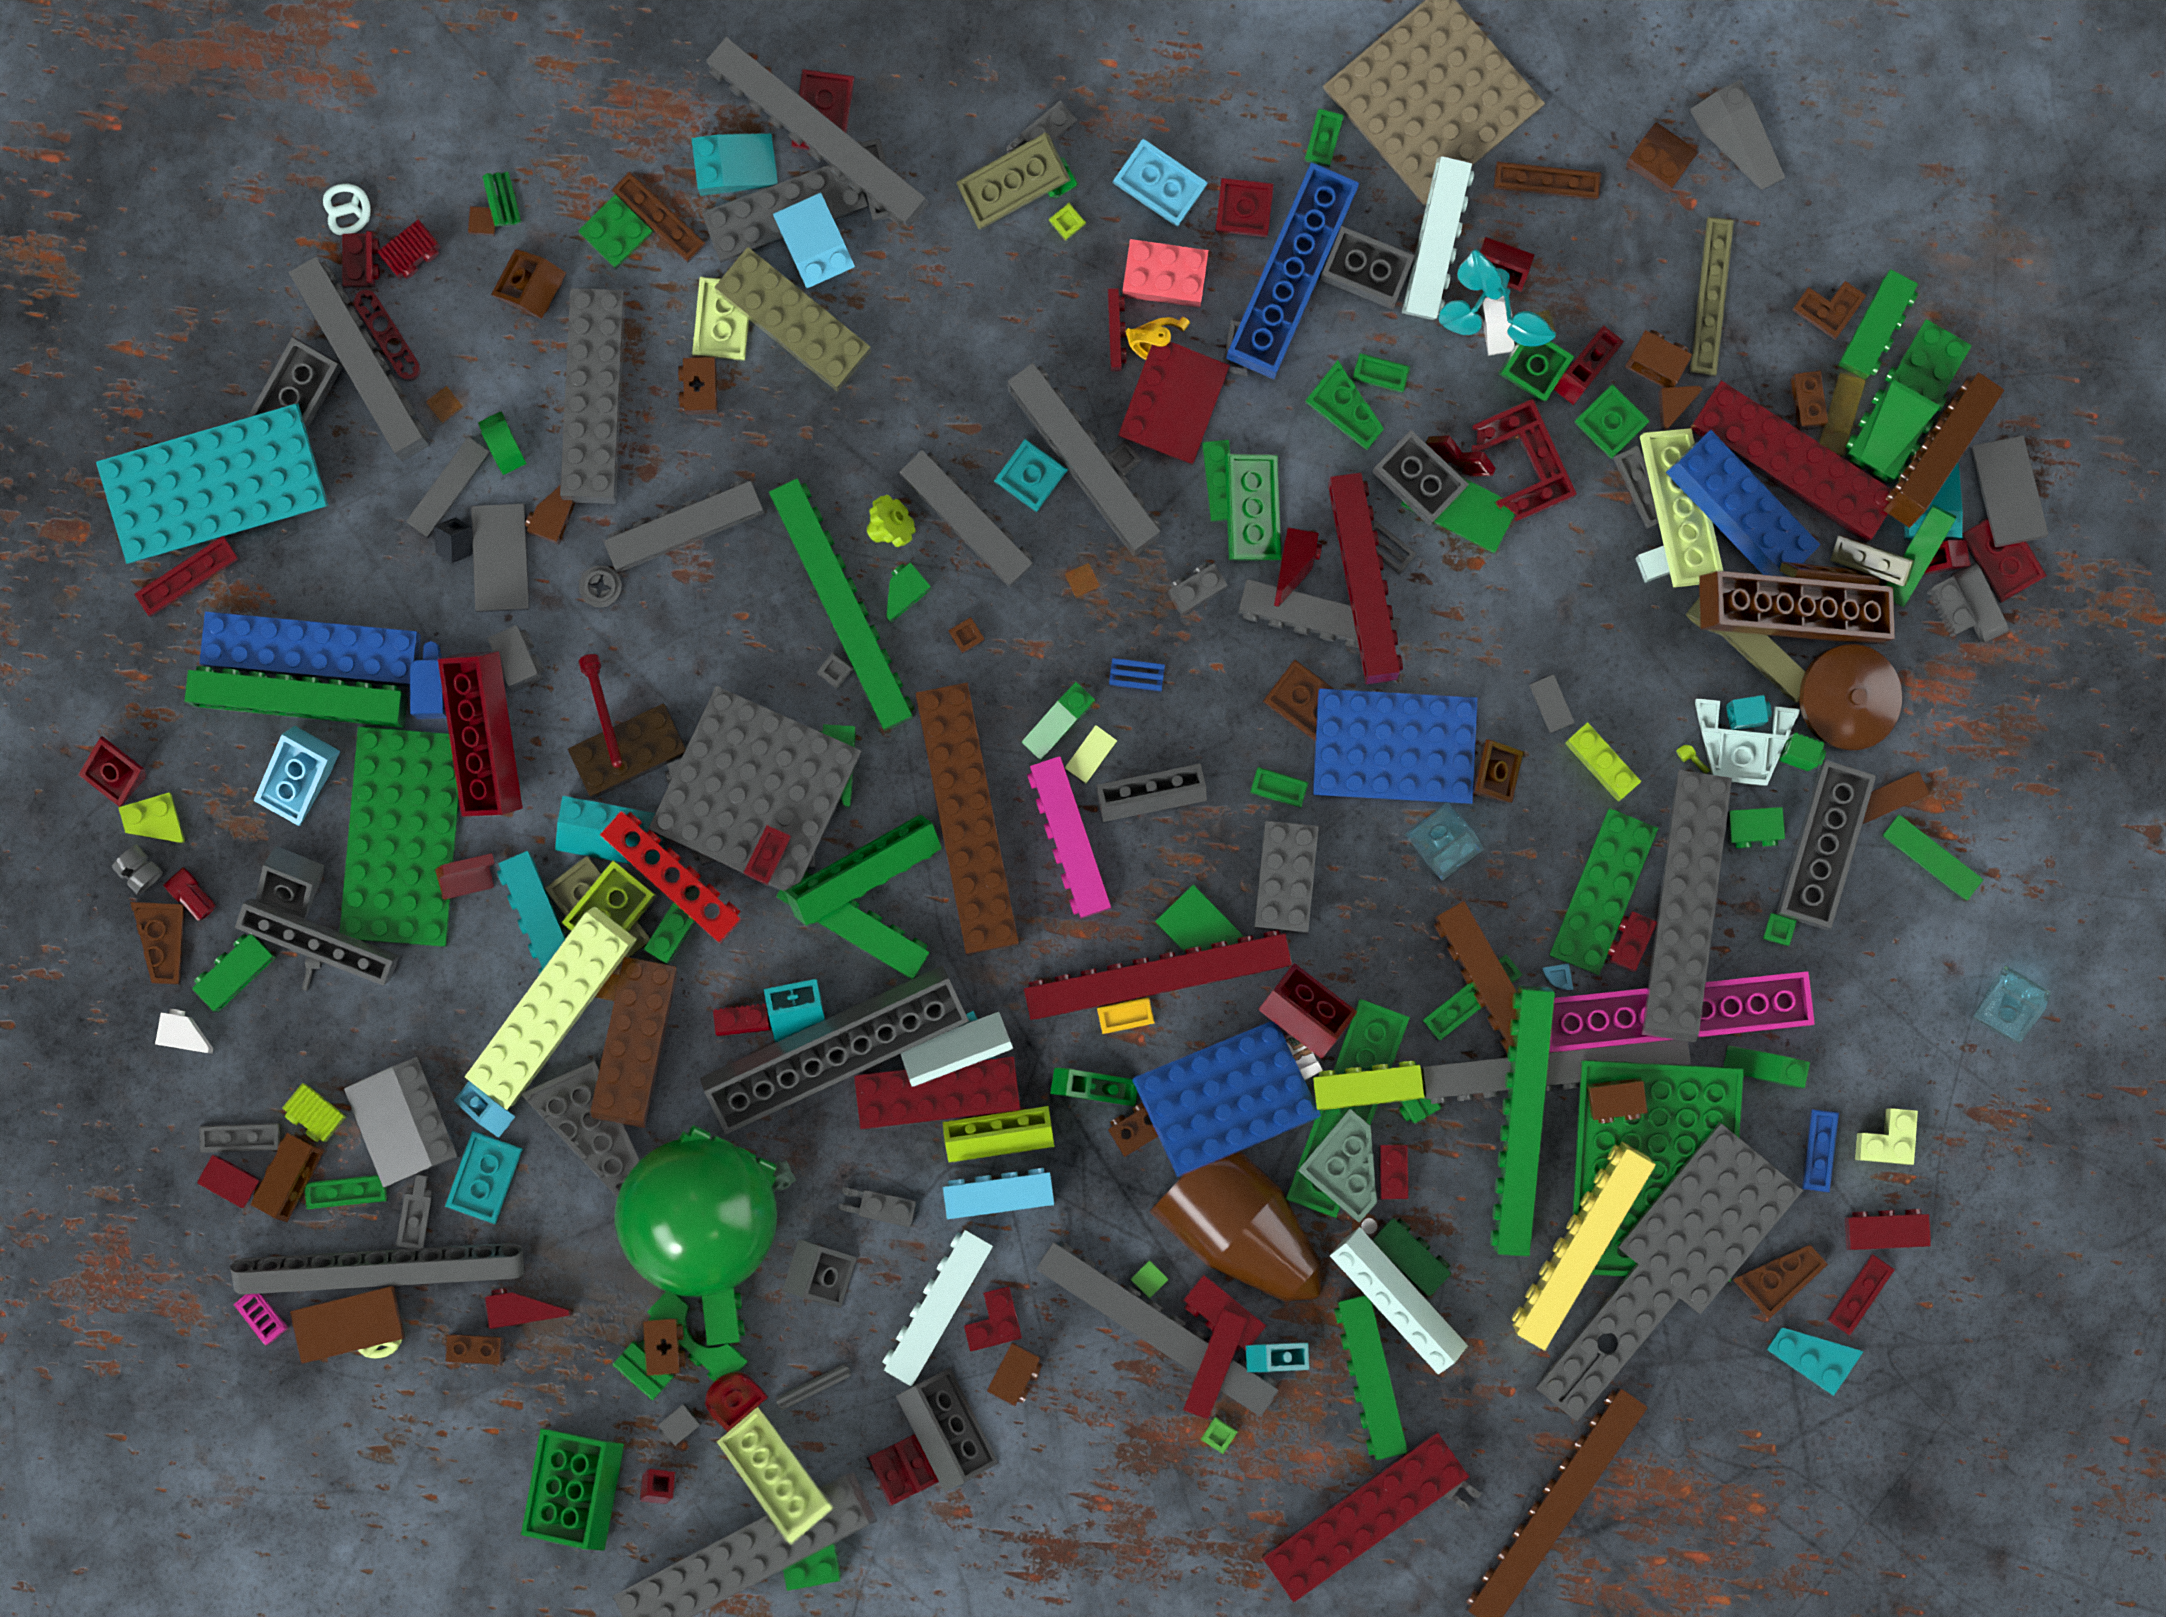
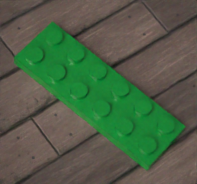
M1608 808L1549 956L1599 976L1658 831L1657 827Z

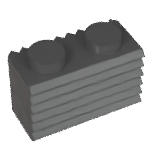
M1954 576L1931 587L1927 591V594L1930 595L1929 599H1932V604H1935L1936 613H1939V618H1942L1943 627H1946V632H1949V637H1953L1978 624Z

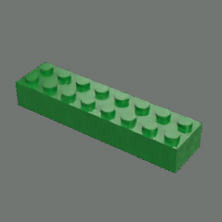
M196 666V670H188L184 702L199 708L405 728L408 696L401 689H398L397 686L382 685V689H375L374 686H371L372 684L355 682L354 687L341 680L330 679L329 684H324L322 681H318V678L302 677V681H296L290 675L276 674V678H270L265 673L250 671L249 676H245L243 673H239L238 670L223 669L222 673H217L211 667Z

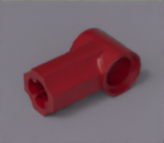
M182 867L163 886L178 902L181 901L198 921H202L217 906L198 886L199 883L186 868Z

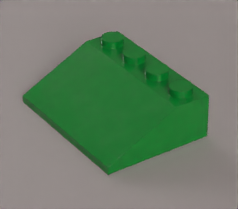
M540 1428L521 1535L585 1550L605 1551L624 1444Z

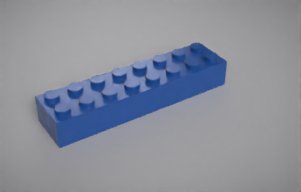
M1311 162L1234 336L1226 359L1275 379L1360 183Z
M205 612L199 664L213 669H233L245 672L253 671L266 674H283L410 687V665L419 659L421 635L417 631Z

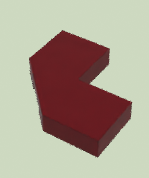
M1450 435L1428 436L1426 444L1447 464L1450 462L1463 468L1462 473L1471 477L1493 476L1496 468L1484 452H1462Z

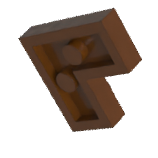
M1844 281L1831 301H1828L1808 287L1792 310L1836 340L1867 295Z

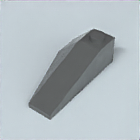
M1741 80L1718 90L1690 109L1702 134L1720 148V151L1725 156H1728L1739 167V170L1760 190L1785 179L1754 104Z

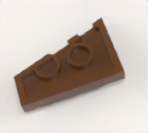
M130 902L136 919L138 934L143 945V953L151 983L180 985L185 906L183 904Z

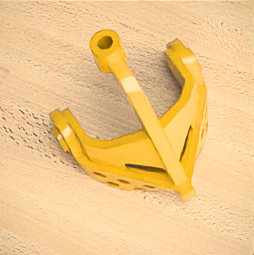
M1164 317L1134 329L1128 328L1125 332L1132 350L1146 360L1151 345L1165 346L1171 340L1170 331L1162 326H1174L1184 332L1189 326L1190 321L1185 317H1181L1180 320Z

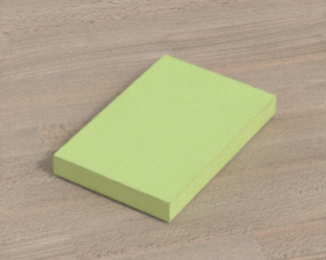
M700 277L692 355L745 361L749 319L715 292L714 287L720 281L719 278Z

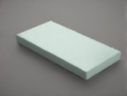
M997 1012L954 1028L900 1054L913 1087L1013 1049L1001 1015Z

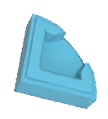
M1569 963L1542 968L1545 978L1554 987L1561 990H1573Z

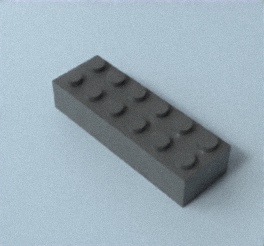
M1824 760L1819 766L1776 915L1824 930L1832 928L1876 775Z

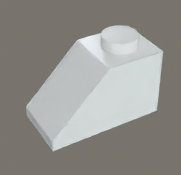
M1504 296L1497 300L1485 298L1480 306L1488 356L1511 352L1514 348V340L1507 333L1508 327L1511 324L1507 321Z
M169 1009V1014L161 1013L155 1044L213 1054V1047L195 1021L190 1017H185V1011Z

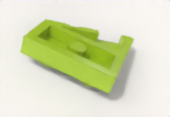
M169 792L118 807L125 833L178 843L185 842L172 793Z

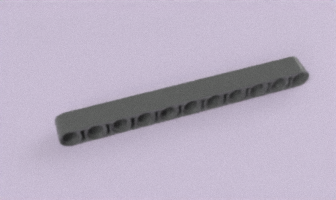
M498 1243L242 1258L231 1263L230 1270L236 1293L259 1294L514 1279L521 1277L525 1273L523 1249L520 1244Z

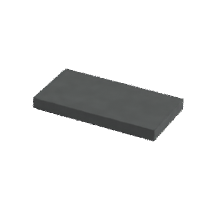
M2024 436L1972 445L1971 451L1995 547L2047 538L2049 534Z
M525 504L471 506L475 611L529 610Z

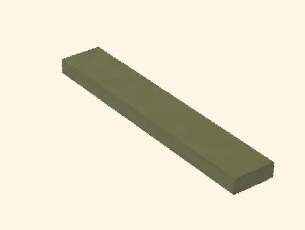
M1707 217L1689 372L1692 374L1717 375L1734 220Z

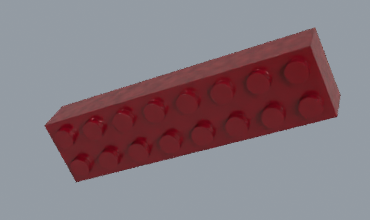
M1722 380L1690 426L1692 432L1700 437L1712 430L1745 466L1865 543H1868L1873 538L1888 515L1884 508L1888 504L1885 498L1891 490L1889 487Z
M1436 1430L1408 1450V1453H1404L1262 1555V1559L1294 1603L1469 1478V1475Z

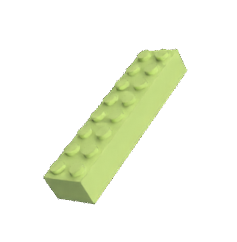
M596 907L588 910L466 1074L465 1078L507 1110L516 1104L522 1096L521 1093L525 1092L637 939Z

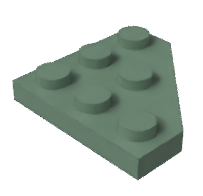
M1349 1109L1298 1171L1359 1223L1377 1203L1371 1126Z

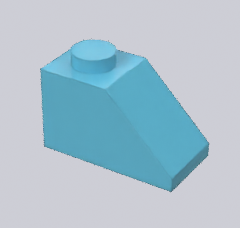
M470 1081L453 1100L478 1124L498 1138L515 1118L510 1111L504 1109Z

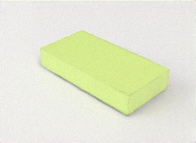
M1095 725L1065 769L1087 784L1117 740Z

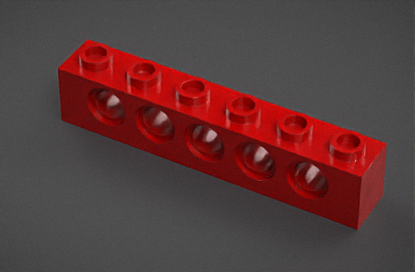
M621 811L602 831L600 836L721 944L742 921L738 917L741 911L730 901L725 905L719 900L718 897L721 893L710 883L705 887L698 881L701 875L690 865L685 869L678 863L681 857L670 847L665 851L659 845L661 839L651 830L645 833L639 827L642 822L631 812L625 815ZM631 833H638L640 835V842L635 847H629L626 843V838ZM653 850L658 851L660 854L659 862L655 865L648 864L646 861L647 854ZM672 868H676L680 872L679 880L674 883L666 880V873ZM691 886H696L700 890L699 897L694 901L687 900L685 895L686 890ZM711 904H716L720 908L719 915L714 919L707 918L705 914L706 908Z

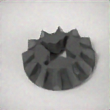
M602 565L594 566L586 570L579 582V592L587 604L596 608L608 607L617 601L621 593V580L613 569ZM603 576L604 585L611 588V590H603L598 598L597 590L589 585L598 584Z

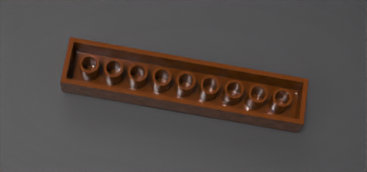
M968 682L916 692L966 955L1017 946L1019 943Z

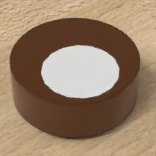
M1367 1213L1360 1223L1353 1219L1351 1228L1352 1232L1360 1227L1371 1239L1377 1234L1379 1225L1377 1219Z

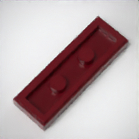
M1871 1254L1827 1321L1850 1336L1895 1269L1874 1254Z

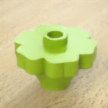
M889 495L880 496L874 500L873 507L869 509L871 515L870 522L867 525L869 537L877 543L892 542L896 547L904 546L912 541V535L916 533L914 520L908 516V509L900 500H893Z

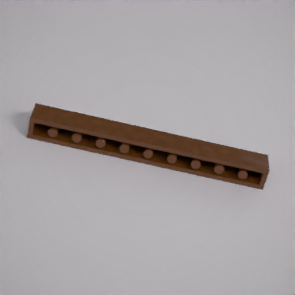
M1618 1388L1616 1392L1614 1390L1609 1392L1603 1402L1606 1406L1601 1414L1596 1412L1589 1421L1590 1430L1585 1436L1581 1434L1575 1441L1573 1448L1576 1450L1570 1458L1566 1456L1557 1468L1560 1473L1556 1479L1550 1478L1544 1486L1542 1492L1545 1495L1540 1502L1537 1500L1533 1502L1527 1511V1514L1530 1516L1525 1524L1520 1522L1511 1536L1514 1537V1540L1509 1547L1507 1545L1502 1547L1496 1556L1499 1559L1494 1568L1489 1567L1481 1578V1581L1484 1583L1478 1591L1474 1589L1466 1599V1603L1469 1604L1466 1608L1467 1611L1476 1617H1504L1648 1408L1621 1388Z

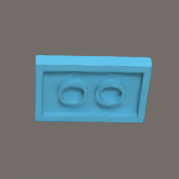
M1145 139L1141 140L1113 180V184L1176 227L1181 224L1208 185V182Z

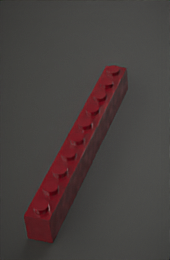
M1279 930L1263 933L1264 938L1254 940L1252 935L1238 938V944L1227 945V941L1211 944L1212 949L1201 951V946L1185 949L1186 954L1175 957V952L1159 955L1160 960L1149 962L1147 957L1133 960V966L1123 967L1122 963L1107 966L1108 971L1097 973L1096 968L1081 971V977L1071 978L1070 974L1056 976L1055 982L1045 984L1044 979L1029 982L1028 988H1024L1029 1017L1032 1021L1290 967L1292 962L1286 934L1280 935Z

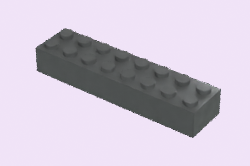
M314 257L288 272L396 456L401 461H404L428 447L429 444L426 441V438L430 437L419 419H413L412 416L416 415V412L405 396L400 397L399 394L403 392L401 386L392 373L389 375L386 373L390 368L383 356H381L379 351H373L377 346L366 329L361 330L360 326L363 325V322L352 306L348 307L346 305L350 300L339 283L334 284L337 277L331 267L328 266L326 261L321 263L317 257Z
M570 288L560 496L562 500H573V503L616 504L626 297L623 290Z
M1031 363L1007 381L1008 391L1133 557H1136L1160 539V522L1152 513L1148 516L1144 510V501L1137 492L1134 494L1128 489L1129 482L1121 471L1118 473L1112 468L1113 460L1105 450L1099 451L1096 447V442L1098 441L1089 429L1083 430L1080 423L1082 421L1073 408L1068 410L1065 406L1064 400L1066 399L1057 387L1052 389L1049 385L1048 379L1050 378L1041 366L1037 368L1034 363Z

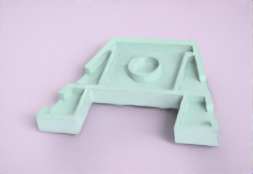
M1695 699V707L1711 775L1732 778L1731 783L1767 786L1786 740L1791 733L1793 724L1798 717L1799 709L1774 707L1772 734L1718 729L1720 701Z

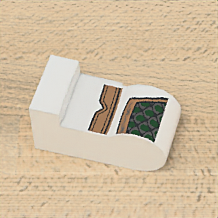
M1289 1034L1284 1035L1304 1080L1323 1071L1313 1052Z

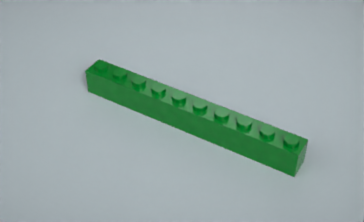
M797 478L769 491L884 732L913 719L911 712L915 708L909 696L903 697L899 689L903 687V683L898 673L892 674L888 664L892 663L886 648L880 650L876 642L881 638L874 624L869 626L865 619L869 613L863 601L857 602L853 594L857 592V588L852 578H845L842 569L846 568L840 553L834 555L830 547L835 543L828 530L823 532L819 522L823 521V518L817 506L812 508L808 501V498H811L812 495L806 483L800 485Z
M1518 985V993L1514 992L1512 1005L1513 1009H1516L1515 1019H1511L1510 1035H1514L1513 1046L1509 1045L1507 1055L1508 1062H1511L1510 1072H1506L1505 1088H1509L1508 1099L1504 1098L1502 1108L1503 1114L1506 1115L1505 1125H1501L1500 1140L1504 1141L1503 1151L1498 1153V1167H1501L1500 1178H1496L1495 1193L1499 1194L1498 1204L1493 1205V1220H1496V1228L1491 1230L1490 1245L1494 1246L1496 1253L1501 1255L1530 1256L1555 994L1549 987Z

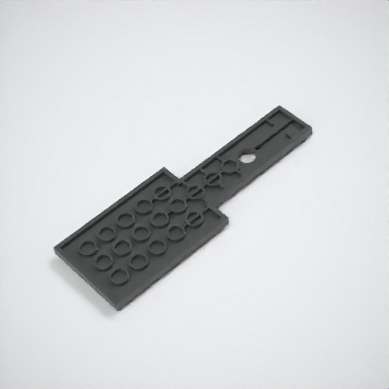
M1719 1122L1617 1245L1620 1250L1637 1264L1545 1373L1535 1388L1578 1422L1679 1298L1701 1315L1803 1190ZM1604 1333H1612L1618 1340L1616 1349L1610 1353H1604L1598 1348L1597 1341Z

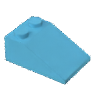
M821 192L773 213L806 288L855 267Z
M293 726L281 735L254 801L300 826L331 774L340 750L297 726Z

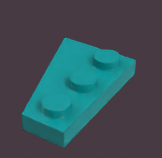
M1780 1327L1766 1348L1770 1353L1833 1396L1864 1352Z

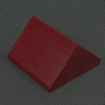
M103 736L98 739L79 773L80 777L119 807L127 801L147 777L142 766Z

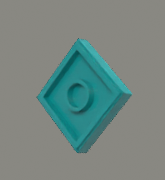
M1025 438L994 482L1037 513L1068 469Z

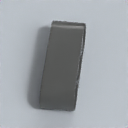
M1974 563L1969 567L1952 573L1951 577H1955L1978 622L1973 627L1979 639L1986 643L2007 633L2009 630L2005 618L1978 564Z

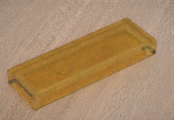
M1842 373L1838 376L1827 413L1828 423L1823 427L1819 441L1820 444L1841 457L1845 453V446L1850 436L1866 381Z

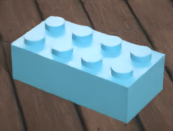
M1044 1168L1028 1170V1176L1018 1177V1172L1001 1174L1002 1179L992 1180L991 1175L975 1177V1183L965 1184V1179L948 1181V1186L943 1187L947 1219L1054 1205L1050 1173H1045Z

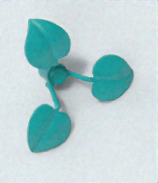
M1474 249L1460 265L1457 274L1458 279L1465 287L1475 291L1482 289L1483 294L1473 308H1470L1468 303L1463 300H1454L1447 303L1440 311L1438 318L1440 324L1457 334H1475L1481 329L1483 323L1480 315L1475 312L1478 311L1485 298L1497 300L1504 296L1507 321L1511 324L1508 327L1507 333L1512 340L1524 346H1540L1554 339L1557 333L1539 315L1529 311H1522L1515 314L1514 318H1512L1509 298L1511 291L1507 289L1510 275L1504 269L1495 268L1482 253Z

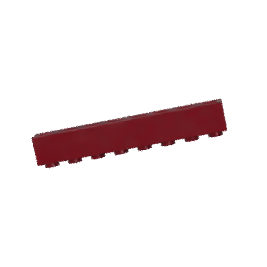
M1361 472L1332 476L1329 479L1328 490L1365 684L1394 681L1398 679L1400 671L1403 670L1401 655H1397L1395 646L1398 645V636L1396 630H1392L1390 623L1393 620V610L1391 605H1387L1385 597L1388 595V584L1381 577L1384 565L1382 555H1377L1376 546L1379 545L1377 530H1372L1371 521H1374V512L1372 505L1368 506L1366 497L1369 496L1368 482L1363 481Z

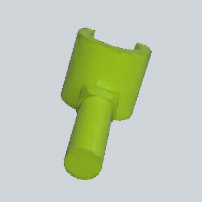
M1683 745L1676 750L1683 762L1691 758L1692 762L1704 774L1709 773L1710 769L1699 759L1692 746Z

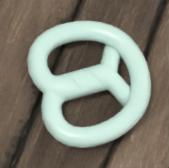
M338 184L326 191L323 197V205L329 213L328 225L333 233L340 236L342 234H354L369 222L370 203L367 195L361 188L353 184ZM340 192L354 193L350 203L336 207L332 206L331 198L335 194ZM359 201H361L362 210L358 207ZM355 213L359 217L358 222L350 227L340 228L336 224V218L339 216Z

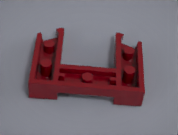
M1533 399L1472 426V430H1477V445L1471 446L1472 452L1484 451L1519 436L1540 482L1495 502L1496 506L1500 509L1504 505L1516 515L1514 519L1516 522L1568 501L1577 495Z

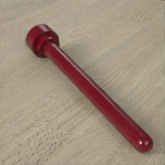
M587 654L582 656L578 663L581 672L589 679L612 766L619 768L622 765V759L598 675L601 669L600 659L596 654Z

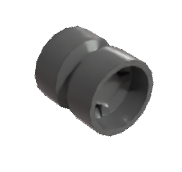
M134 845L125 851L111 867L120 878L128 879L127 885L136 895H140L150 888L163 873L153 861H147L148 855L138 845Z

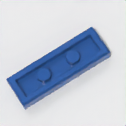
M1811 1109L1802 1189L1830 1192L1839 1117L1837 1112Z

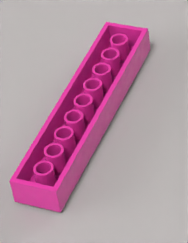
M1808 971L1705 982L1698 1038L1815 1025ZM1648 988L1554 998L1549 1053L1675 1039L1642 1035Z

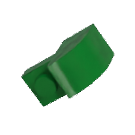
M502 411L478 422L486 444L503 475L527 464Z

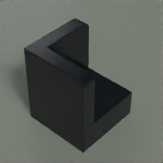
M456 517L434 526L437 555L454 563L473 554L471 526Z

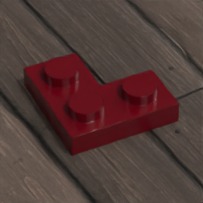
M1010 1287L984 1292L990 1319L964 1325L970 1352L1022 1339Z

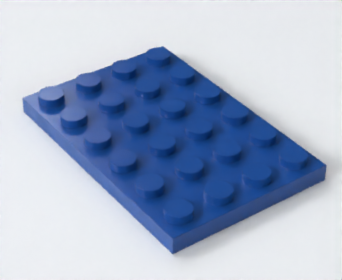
M1318 689L1313 795L1472 804L1478 698Z
M1273 1021L1136 1076L1133 1079L1134 1085L1177 1177L1306 1124L1321 1116L1279 1025Z

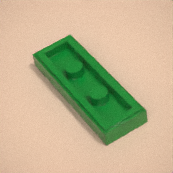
M378 1175L308 1182L305 1187L307 1209L388 1201L387 1188H383Z

